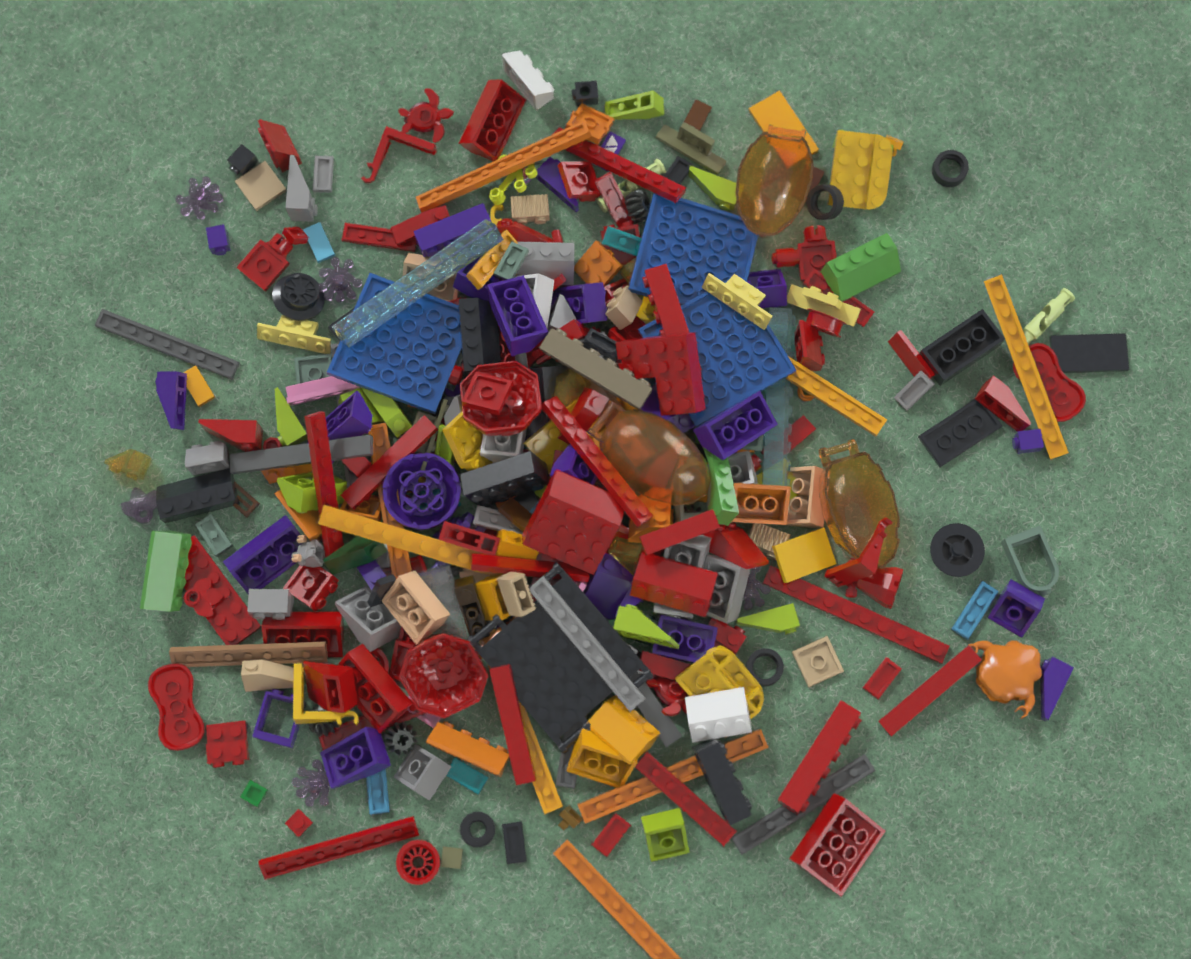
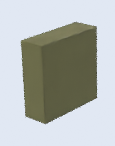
M443 847L440 867L461 869L463 849Z

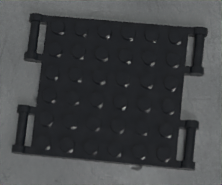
M559 563L553 564V568L544 577L549 582L558 573L560 574L562 579L552 587L628 678L639 669L643 671V674L633 684L639 688L646 681L652 680L655 677L638 655L620 634L613 629L614 627ZM536 600L534 602L536 607L534 611L522 617L517 616L508 625L497 614L492 617L493 620L474 636L471 635L467 641H470L473 648L490 668L510 664L519 702L554 741L561 752L565 754L569 751L568 748L578 740L582 728L591 731V724L585 715L608 697L613 690ZM499 625L502 630L484 646H481L478 642ZM578 721H581L583 726L563 742L560 737Z

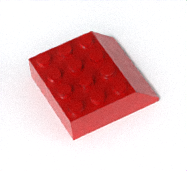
M556 469L522 534V545L594 575L620 527L624 510L610 492Z

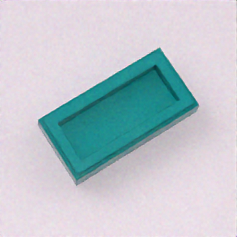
M454 758L446 776L479 795L489 777Z

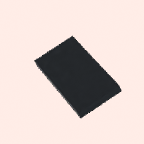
M1126 333L1051 335L1049 337L1050 348L1055 352L1063 373L1129 370Z
M974 399L919 435L918 438L939 468H941L1002 428V424L994 413Z

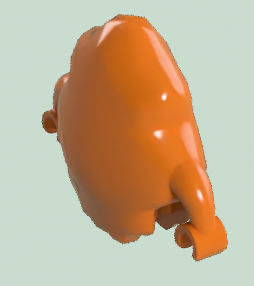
M1014 640L1009 641L1005 646L993 644L989 641H978L974 644H969L976 653L978 649L984 651L982 662L976 667V684L980 687L982 693L990 701H998L1003 704H1007L1010 700H1024L1025 706H1019L1014 711L1016 713L1018 710H1022L1024 715L1020 719H1024L1035 703L1033 693L1034 682L1039 680L1042 675L1038 649Z

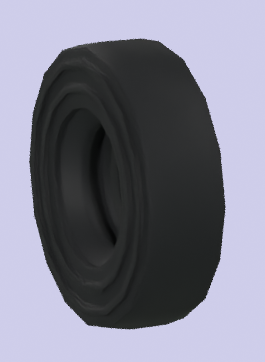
M472 812L462 820L460 834L462 840L467 845L481 848L493 840L496 826L488 814ZM475 822H481L485 825V833L481 837H474L470 832V827Z

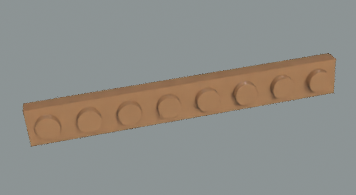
M326 642L171 647L169 650L171 663L182 664L186 667L242 665L243 661L266 660L279 664L303 663L304 661L319 663L327 662L328 660Z

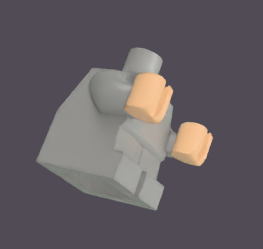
M299 535L297 542L303 544L298 546L297 552L292 553V561L297 562L300 566H323V559L325 557L324 546L317 540L310 542L306 535Z

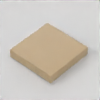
M266 161L235 181L256 211L287 191Z
M828 636L792 651L808 688L844 672Z

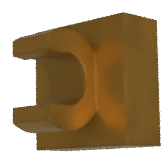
M569 805L559 814L563 820L558 826L563 831L569 825L574 829L583 818Z

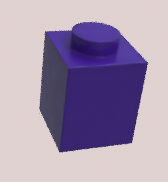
M224 224L206 228L208 245L212 254L221 256L231 251L228 230Z
M1041 429L1018 431L1014 435L1012 445L1014 449H1017V454L1039 452L1044 448Z

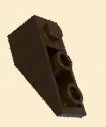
M474 575L454 580V591L469 636H474L487 625L475 586Z

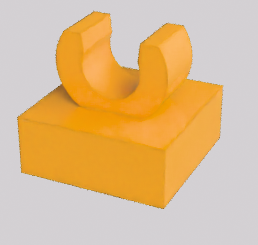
M886 135L885 138L890 141L891 145H894L892 157H895L897 149L901 150L904 141Z

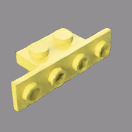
M710 273L707 275L702 285L704 290L763 330L767 328L772 315L758 306L766 296L764 293L736 274L726 283Z
M791 284L787 295V303L806 310L809 308L825 313L853 327L861 310L860 308L843 303L838 299V295L830 292L825 295L821 293V289L813 286L809 289Z
M282 315L276 327L262 323L257 324V339L323 354L331 353V339L315 335L318 330V322L309 320L297 321Z

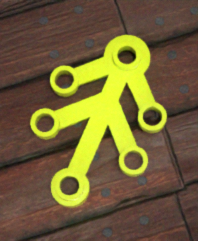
M534 163L528 165L525 169L529 179L535 178L538 174ZM523 168L508 174L498 188H493L490 191L489 198L494 205H500L505 201L506 196L504 192L515 178L514 187L516 191L521 193L526 190L527 185L524 182Z

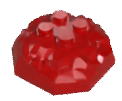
M517 361L477 365L460 383L462 400L475 372L512 380L513 386L500 415L462 406L463 419L486 436H511L519 434L542 411L538 374Z
M444 633L426 639L419 645L407 650L399 675L400 681L417 710L442 718H447L480 702L488 678V673L470 641Z

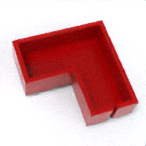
M695 332L615 342L618 360H622V363H619V369L623 370L625 368L631 371L636 379L656 377L661 416L697 413L706 409Z

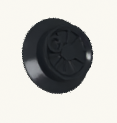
M294 273L281 278L276 283L272 299L274 306L283 316L292 320L304 321L314 318L322 311L325 304V293L322 286L310 275Z
M953 523L940 528L935 533L930 544V554L935 566L941 572L953 577H964L972 574L980 567L984 559L985 547L982 538L973 528L965 524Z

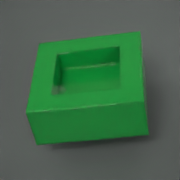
M250 780L240 798L259 807L268 789Z

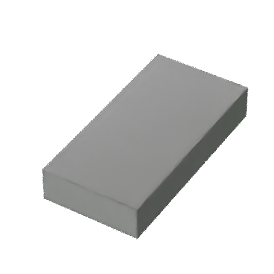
M315 156L313 192L332 193L333 156Z
M921 370L894 398L908 411L935 383Z

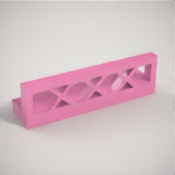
M330 376L287 386L286 392L288 397L286 399L290 406L341 395L362 387Z

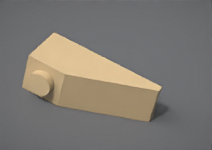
M266 660L243 661L241 677L245 692L293 688L294 667Z

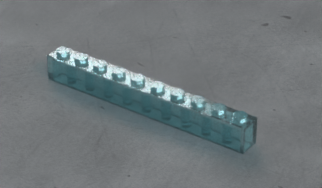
M485 219L334 324L332 328L340 341L350 348L503 241L498 228L494 223Z
M770 307L768 313L772 315L769 326L786 354L794 359V351H791V344H794L795 333H791L792 326L795 327V315H792V309ZM785 378L765 389V401L778 425L764 433L763 485L790 486L787 472H790L791 461L787 460V453H791V442H788V435H791L792 424L788 422L789 417H792V405H789V398L793 397V387H790V381Z

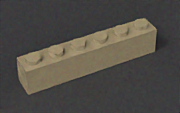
M551 328L539 347L541 352L639 411L641 410L652 392L649 382L642 378L640 380L634 378V374L625 368L623 370L616 367L617 363L609 358L604 360L599 357L601 354L596 350L584 348V344L578 339H569L566 337L567 333L563 330Z

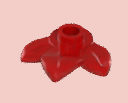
M210 578L198 580L193 588L185 592L183 597L187 606L194 608L198 615L204 617L213 616L212 606L219 603L223 598V594L220 591L210 588ZM192 595H197L196 601H191Z

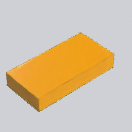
M196 365L184 372L187 373V388L199 407L216 398Z

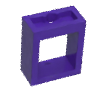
M272 689V692L266 691L252 737L293 748L300 724L293 723L289 738L263 732L272 699L293 704V694L287 697L283 695L284 692Z

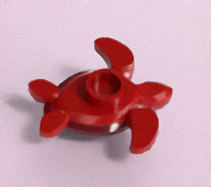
M426 88L424 92L429 99V103L420 102L411 107L409 111L405 108H400L398 112L401 116L405 117L402 132L408 133L411 129L418 132L434 130L432 141L437 143L442 139L445 132L441 119L451 118L454 111L449 108L439 110L440 99L438 94L431 88Z
M657 676L645 682L648 687H653L658 699L668 706L661 711L664 715H678L681 708L687 714L685 697H689V695L677 681Z

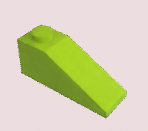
M653 90L605 102V114L614 118V120L651 119L664 116V98Z
M690 166L688 176L712 201L719 205V208L729 211L730 209L734 211L743 185Z
M275 388L277 430L280 434L277 438L283 447L286 445H299L308 439L307 433L279 388Z
M362 388L396 437H399L412 427L411 421L394 399Z
M793 603L737 618L736 624L740 626L776 633L785 632V635L795 633L796 629L800 626Z

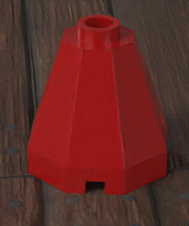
M877 567L874 575L854 582L857 583L859 590L881 606L892 609L904 569Z

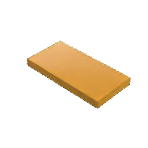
M780 90L748 109L787 169L819 151V148Z

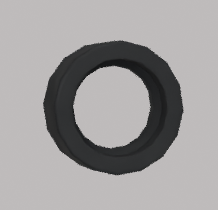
M956 150L943 151L936 157L932 166L934 180L944 187L958 186L964 181L968 173L969 163L961 152ZM952 159L960 164V174L955 178L944 176L939 169L943 160Z
M821 184L810 190L807 195L806 204L810 215L815 219L830 220L836 218L841 213L844 199L840 189L836 186ZM823 191L829 192L833 199V205L829 213H822L818 208V196Z
M762 648L750 655L746 668L761 686L767 687L775 684L783 674L784 664L777 652L772 649ZM762 656L772 658L776 664L775 674L768 679L759 678L753 670L756 659Z

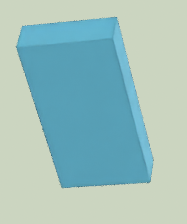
M320 222L303 229L309 237L308 242L318 263L335 256Z

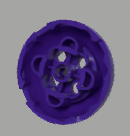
M431 453L410 454L401 458L390 468L383 483V500L388 512L397 522L412 529L426 530L443 524L444 521H447L453 515L460 501L461 486L455 469L448 461ZM423 461L427 462L425 470H420ZM420 477H425L426 482L419 483L418 479ZM397 489H398V495H399L400 505H399V502H398V499H397ZM440 489L441 493L434 496L433 490ZM407 491L413 492L412 498L405 496ZM422 491H426V494L424 496H420V493ZM426 503L428 508L421 510L420 505Z

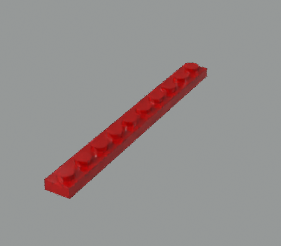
M771 565L762 583L940 664L943 663L949 649V645L800 578L784 583L780 570Z

